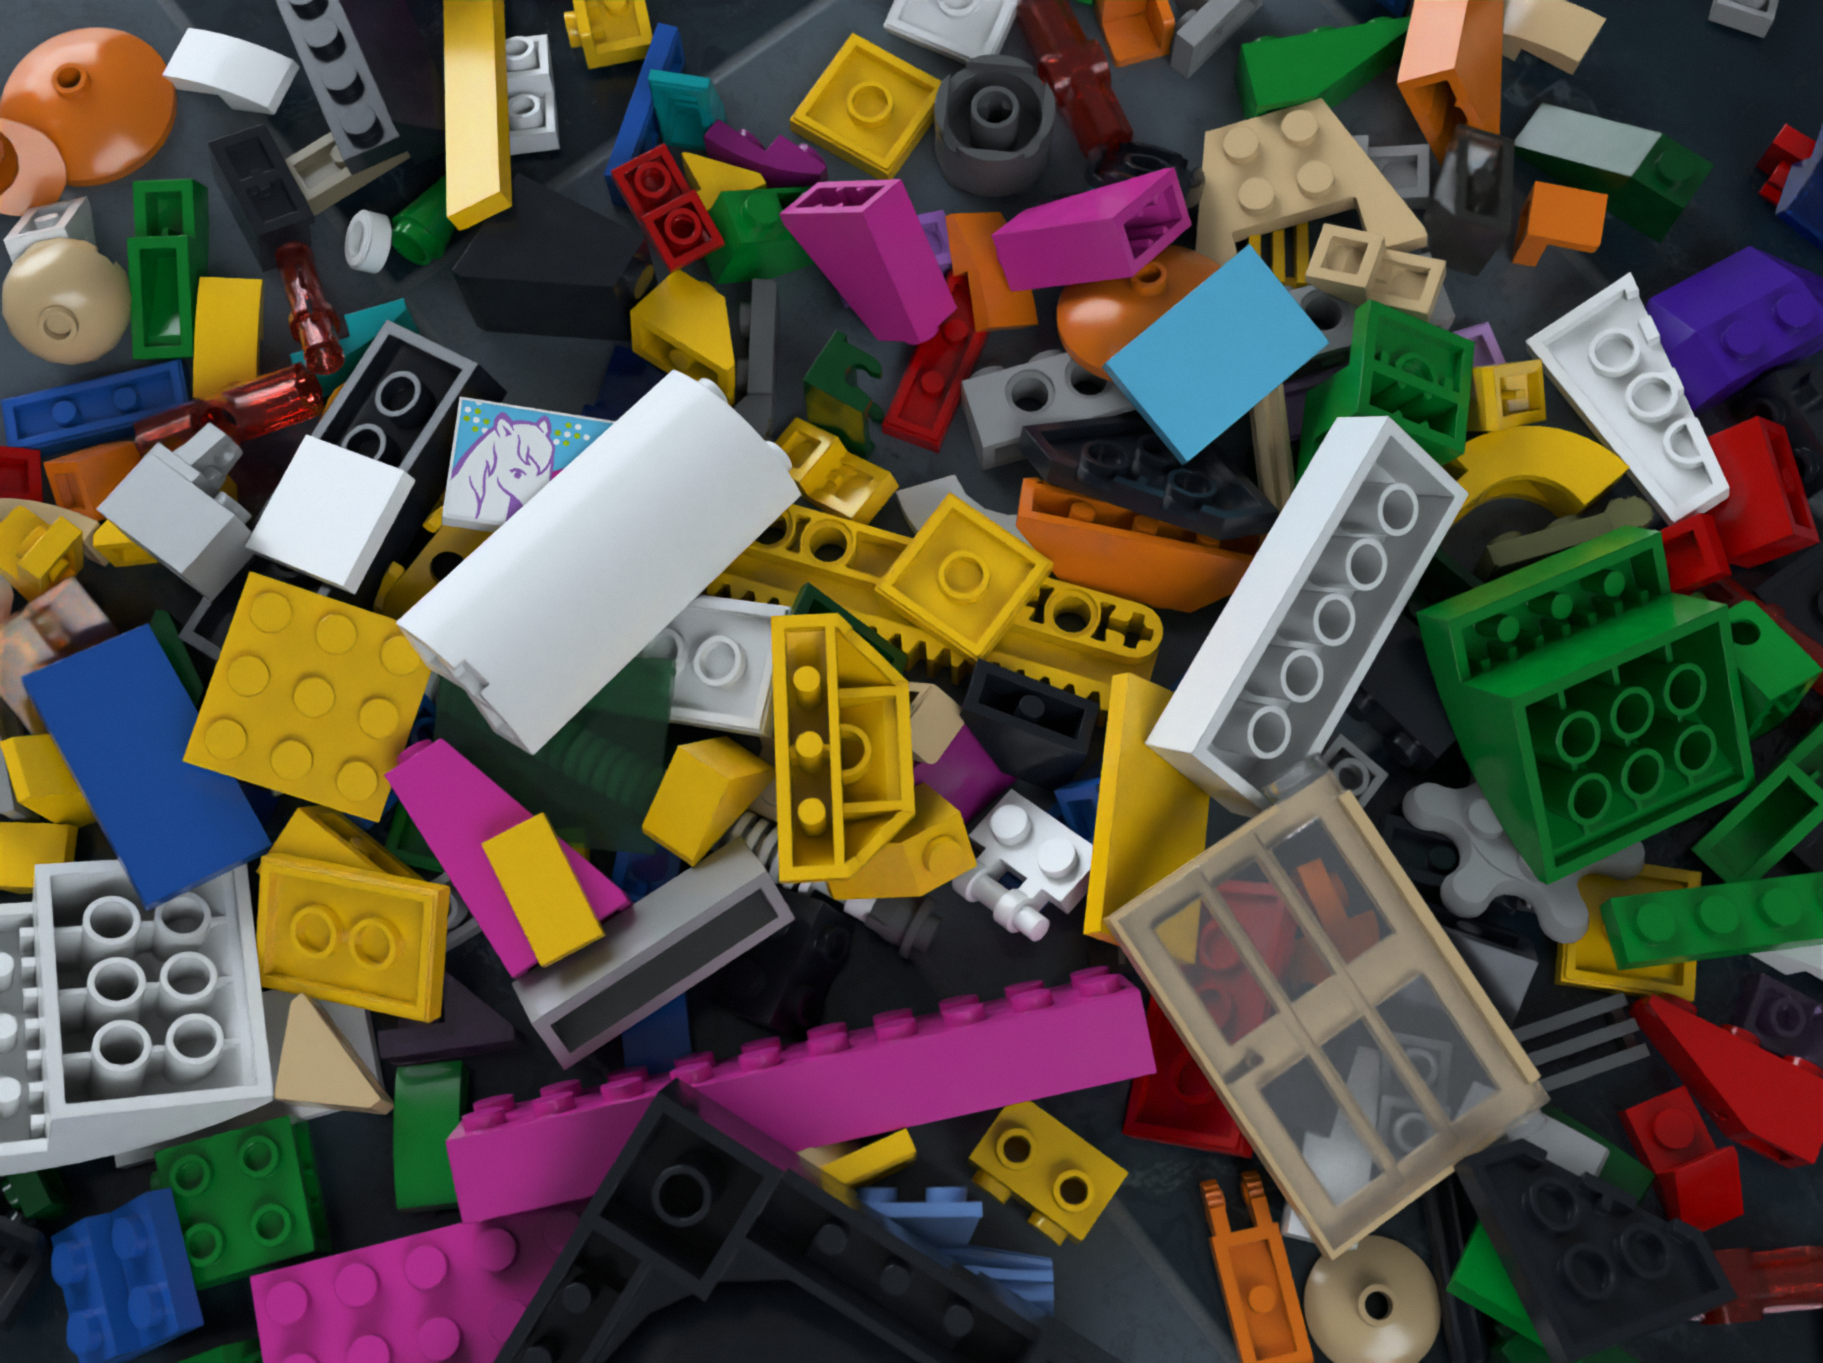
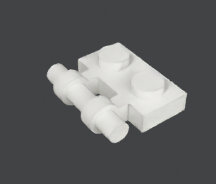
M1010 789L968 835L974 846L982 852L976 859L978 866L952 879L954 891L969 902L980 901L991 909L994 921L1010 933L1020 931L1032 941H1038L1049 929V920L1039 913L1048 901L1066 914H1069L1087 894L1093 845L1019 793ZM1008 871L1024 883L1018 889L1007 890L998 883V880Z

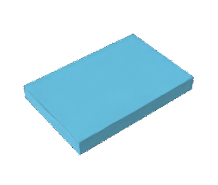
M1248 244L1110 358L1102 368L1177 460L1184 465L1330 342L1252 246Z

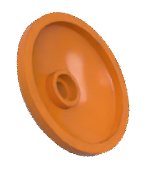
M82 28L48 39L34 48L19 62L4 87L0 103V117L35 128L43 132L58 146L66 163V186H97L130 175L150 161L160 150L170 135L175 122L178 105L177 91L173 83L162 75L167 67L163 59L142 39L127 32L111 28Z
M1169 244L1133 277L1065 285L1057 305V328L1061 343L1078 365L1097 377L1113 382L1102 366L1221 268V266L1196 251Z

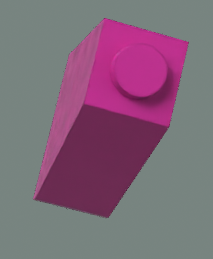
M1172 167L1023 210L991 236L996 247L998 261L1003 267L1011 292L1133 277L1192 224L1175 168Z
M902 179L817 182L779 213L784 226L878 341L906 342L908 345L923 343L934 337L939 331L938 326L957 309Z

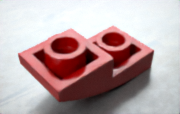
M665 143L611 170V178L670 274L725 246L722 236L695 189H690Z

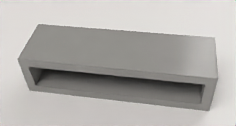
M739 836L698 862L695 867L687 869L602 924L606 934L605 937L545 968L539 965L511 984L531 1024L565 1071L795 920V917L765 867Z

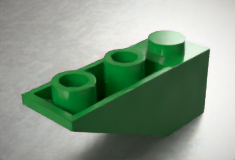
M1411 16L1397 19L1378 17L1368 21L1366 24L1342 28L1323 26L1306 34L1282 38L1264 36L1251 43L1241 44L1234 80L1244 119L1248 120L1322 98L1328 107L1333 109L1402 58Z
M812 186L721 191L710 209L709 215L722 236L725 246L704 256L715 284L751 282L752 279H772L815 264L784 226L779 213Z

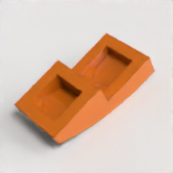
M952 213L945 216L953 275L968 276L976 332L1025 329L1038 325L1032 289L1011 292L1003 267L997 258L996 247L991 235L1007 223L1002 213Z

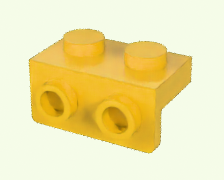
M572 0L574 11L564 12L567 33L571 48L583 47L588 69L645 59L653 38L645 0Z

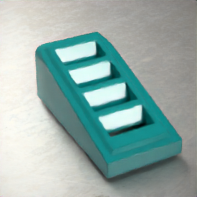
M650 69L648 82L662 143L669 146L706 151L703 135L718 119L725 124L727 122L725 106L711 79Z

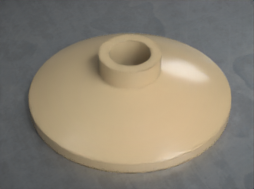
M1367 1235L1358 1242L1356 1250L1345 1251L1333 1261L1325 1259L1321 1254L1313 1264L1303 1290L1305 1323L1318 1349L1332 1363H1418L1427 1354L1436 1339L1441 1321L1437 1284L1429 1268L1421 1258L1411 1249L1395 1240L1382 1236ZM1375 1291L1384 1295L1388 1302V1311L1379 1320L1372 1318L1365 1308L1366 1298Z

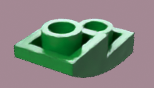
M462 1060L397 1067L393 1117V1159L396 1205L401 1215L459 1208L445 1140L462 1121V1116L466 1115L470 1072Z

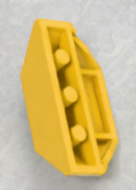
M839 613L771 616L780 884L848 881L915 817L909 682L875 648L858 635Z

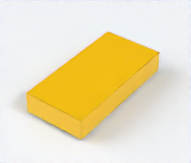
M542 812L481 843L540 966L545 968L606 936L545 813Z

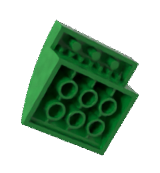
M1624 525L1416 612L1426 656L1440 699L1458 744L1498 821L1540 882L1549 885L1757 786L1728 605L1671 592L1661 531Z

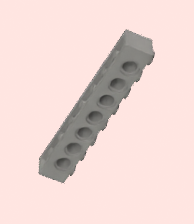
M1430 252L1420 255L1432 258ZM1313 285L1294 289L1292 286H1284L1310 319H1321L1327 322L1332 329L1320 330L1330 343L1283 383L1348 364L1355 309L1359 306L1328 294ZM1442 285L1429 323L1448 331L1456 315L1444 285ZM1061 350L1044 351L1032 357L1028 363L1004 369L1002 366L983 368L975 372L970 379L963 380L961 384V408L982 471L1027 459L1018 448L1022 426L1139 413L1114 382L1107 381L1088 372L1078 365L1067 352L1063 353ZM1080 382H1091L1096 384L1102 391L1095 395H1084L1076 391L1073 386ZM1022 398H1033L1042 403L1043 407L1037 411L1027 412L1019 409L1014 403Z

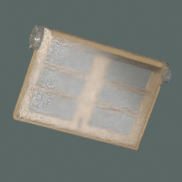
M1319 751L1284 770L1260 788L1271 804L1270 807L1104 918L1103 921L1323 1257L1333 1261L1454 1172L1453 1166L1464 1157L1481 1152L1505 1133L1511 1142L1521 1138L1527 1139L1536 1134L1548 1122L1540 1107L1551 1099L1538 1081L1541 1075L1351 790H1344Z

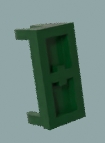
M835 330L802 379L808 423L838 436L848 452L868 460L875 450V444L870 440L868 417L873 422L882 424L885 415L880 406L873 402L858 387L856 369L866 371L870 377L881 379L883 375L882 368L873 356L847 342V335Z

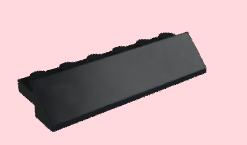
M275 0L342 159L351 175L408 151L415 165L446 152L445 86L406 0Z

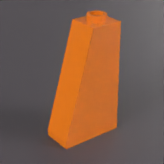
M1414 0L1396 84L1441 168L1498 155L1500 144L1504 0Z

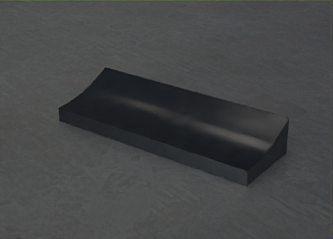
M386 320L310 435L404 470L416 480L356 594L354 595L254 554L212 602L203 597L178 635V638L218 661L250 571L367 610L378 593L387 568L393 561L398 563L446 489L459 398L466 397L501 403L508 392L478 363L394 322ZM275 490L250 526L249 530L251 532L254 531Z

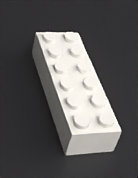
M1389 416L1337 417L1144 744L1234 814L1254 818L1301 786L1469 493Z

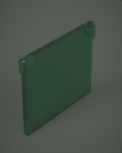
M634 657L533 756L496 734L466 691L438 674L440 678L433 742L440 738L444 739L536 816L542 812L545 813L555 833L571 847L657 855L658 843L643 833L642 824L665 776L671 704L674 697L675 676L677 673L676 661L670 658Z

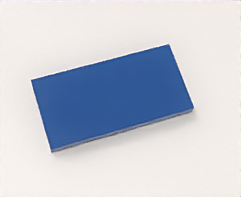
M148 623L21 676L25 692L146 911L269 852L273 844L237 780L234 777L182 761L199 713Z

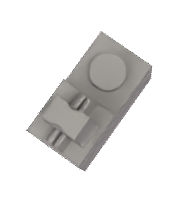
M210 422L188 442L173 452L158 442L96 508L128 539L211 602L255 554L245 547L252 534L245 526L252 518L251 514L223 491L218 492L226 480L225 476L243 454V451L231 437Z

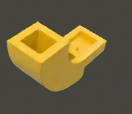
M1517 426L1485 433L1466 442L1464 454L1442 467L1469 493L1449 529L1476 507L1486 502L1503 498H1517L1534 502L1552 512L1558 519L1573 514L1581 516L1608 494L1630 467L1604 446L1589 438L1558 428Z

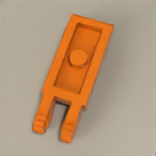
M1256 1169L1242 1172L1240 1175L1242 1198L1247 1206L1248 1214L1254 1227L1231 1232L1225 1210L1224 1194L1217 1181L1211 1179L1200 1182L1205 1215L1213 1236L1208 1238L1239 1363H1314L1279 1224L1272 1221L1258 1171Z

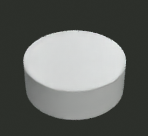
M361 210L352 218L345 238V257L350 268L372 274L378 273L383 268L388 258L392 238L390 220L386 215Z

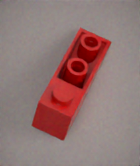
M1661 992L1657 996L1650 994L1631 1003L1628 1009L1629 1015L1635 1018L1640 1029L1725 1137L1788 1169L1815 1163L1823 1143V1070L1820 1067L1791 1055H1785L1783 1058H1780L1760 1048L1761 1040L1753 1033L1730 1024H1721L1718 1027L1696 1016L1698 1009L1692 1003L1678 996Z

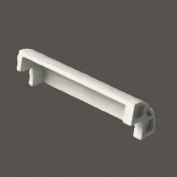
M673 369L403 615L396 624L429 669L466 691L496 734L533 756L801 496L796 483L789 474V471L792 469L791 460L777 444L771 441H764L757 431L728 405L725 394L714 382L707 378H701L697 382L691 377Z

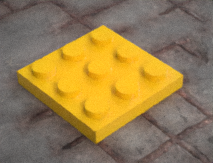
M250 571L182 761L379 823L391 790V785L384 774L398 766L396 758L405 750L432 670L425 665L397 626L396 622L398 620Z

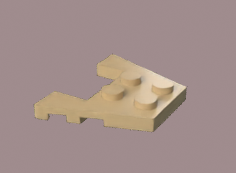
M1322 98L1205 132L1202 164L1205 185L1199 202L1195 251L1212 259L1221 267L1238 254L1235 242L1246 240L1252 235L1267 234L1351 209L1357 210L1363 231L1385 236V249L1408 253L1427 247L1428 235L1423 224Z

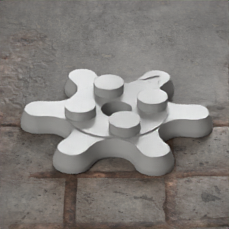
M1459 746L1461 756L1470 770L1468 786L1454 789L1435 783H1424L1410 789L1402 802L1403 814L1414 827L1444 834L1458 848L1460 856L1459 865L1454 872L1446 876L1440 886V897L1444 906L1458 917L1474 918L1481 915L1495 897L1504 894L1514 895L1524 899L1533 907L1541 929L1549 938L1563 944L1574 943L1580 940L1588 931L1589 912L1577 888L1579 880L1585 875L1595 873L1606 875L1615 880L1626 881L1635 878L1641 872L1645 863L1643 844L1641 841L1549 885L1540 882L1498 821Z

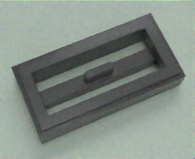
M1623 992L1511 1030L1523 1048L1521 1042L1603 1014L1606 1015L1610 1026L1527 1054L1533 1065L1538 1066L1616 1039L1621 1050L1606 1057L1534 1081L1541 1094L1650 1056L1646 1043L1638 1045L1633 1032L1639 1030L1635 1018L1627 1020L1622 1007L1629 1004Z

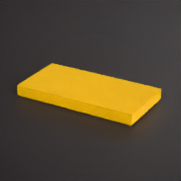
M1130 672L1112 676L1083 929L1084 935L1117 946L1120 945L1103 919L1205 851L1210 796L1144 744L1174 692ZM1200 898L1153 929L1176 966L1194 964Z

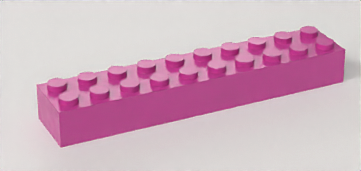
M1095 966L1070 973L1071 983L1045 988L1043 980L1020 982L1004 988L1006 997L979 1003L978 994H966L940 1001L938 1003L940 1011L914 1017L912 1008L882 1012L872 1017L874 1026L848 1031L845 1022L817 1026L806 1031L808 1040L781 1046L780 1037L778 1036L756 1039L740 1045L742 1054L715 1060L713 1051L691 1053L674 1059L675 1069L649 1075L647 1065H637L607 1074L608 1083L582 1089L580 1080L573 1079L542 1087L540 1089L541 1097L515 1103L513 1094H502L479 1100L473 1103L474 1112L462 1116V1121L445 1140L462 1224L594 1196L657 1092L677 1077L790 1150L797 1152L809 1147L816 1148L1157 1073L1140 990L1121 973L1110 974L1109 966Z

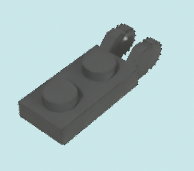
M752 279L751 301H741L739 316L740 338H750L749 358L738 357L737 393L746 394L747 396L735 405L734 410L757 431L764 441L774 443L780 315L777 282H774V279Z

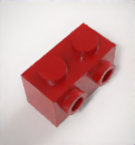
M1756 416L1707 437L1730 487L1729 497L1707 511V514L1713 517L1729 564L1750 569L1820 543L1785 426Z

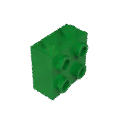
M286 1115L154 1152L157 1171L151 1174V1191L171 1187L196 1290H203L333 1253L308 1120Z

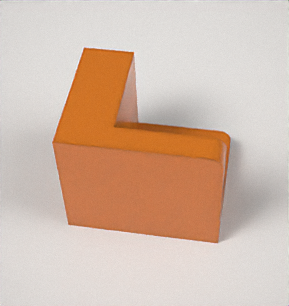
M1095 0L1094 13L1115 67H1123L1170 54L1175 18L1168 0Z
M1535 181L1520 209L1511 263L1535 267L1547 245L1588 253L1596 252L1601 244L1608 195Z
M142 441L105 442L44 462L43 464L57 506L80 513L93 520L101 521L106 518L96 508L146 454Z

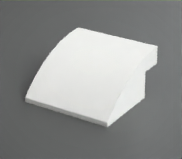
M118 860L35 864L32 902L0 904V1176L76 1164L157 1144L216 1125L254 1110L273 1100L274 1094L247 863L149 911L145 910Z

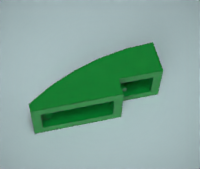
M194 179L132 181L135 237H127L129 288L132 297L130 312L133 359L137 361L194 359L199 278L208 277V187Z
M1823 717L1756 781V787L1747 790L1690 848L1725 884L1759 880L1823 820Z

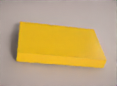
M272 852L261 856L256 934L261 987L297 995L303 992L311 998L426 1023L440 1018L450 886L279 852Z

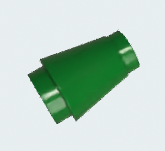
M441 176L436 183L432 184L392 219V246L403 257L418 265H428L432 259L441 258L455 230V225L447 218L446 176Z

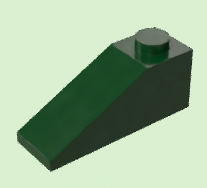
M1545 103L1539 106L1508 150L1566 187L1607 194V212L1659 244L1714 167L1713 163L1663 133Z

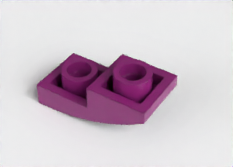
M719 119L703 135L709 159L761 173L766 182L767 189L814 186L817 182H828L827 166L823 158L806 144H799L797 146L781 134L778 135L766 150L761 142L750 132L744 129L735 131Z

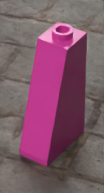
M440 738L433 743L430 739L419 741L400 753L396 758L398 766L384 774L509 974L512 978L519 979L540 964L481 843L535 815L444 739ZM557 835L601 925L635 904L626 892Z

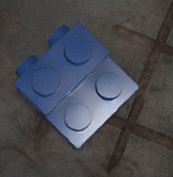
M171 1187L145 1192L110 1213L85 1217L51 1237L53 1245L51 1274L55 1283L63 1289L69 1316L66 1340L69 1349L78 1356L79 1363H121L129 1361L204 1325Z

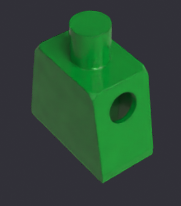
M1701 591L1690 595L1691 597L1709 600ZM1744 600L1729 608L1728 611L1749 741L1752 743L1782 726L1787 721L1823 670L1755 602Z

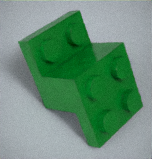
M1369 299L1355 309L1349 365L1306 393L1294 489L1337 417L1389 416L1440 466L1463 455L1465 452L1475 342L1372 299Z

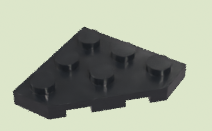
M1140 413L1022 426L1018 448L1043 479L1050 484L1216 540H1237L1247 536L1268 534L1278 518L1280 511L1214 441L1182 465Z
M1523 1138L1466 1156L1453 1166L1552 1363L1579 1362L1721 1308L1738 1298L1701 1230L1678 1218L1667 1222L1636 1206L1637 1197L1587 1171L1578 1176L1546 1159L1548 1151Z

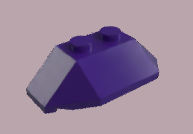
M1752 246L1740 250L1655 295L1646 302L1644 307L1648 316L1651 315L1660 335L1661 345L1672 368L1675 367L1684 387V395L1695 417L1754 387L1774 371L1787 369L1823 349V277Z

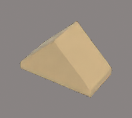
M303 992L295 997L290 1003L273 1098L294 1106L384 1115L393 1110L394 1101L322 1004Z

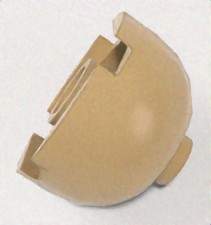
M57 237L35 242L25 249L23 255L14 261L3 282L2 315L11 335L28 352L51 363L74 366L97 361L115 348L131 320L132 297L125 270L116 261L113 265L107 257L97 252L98 247L84 240Z

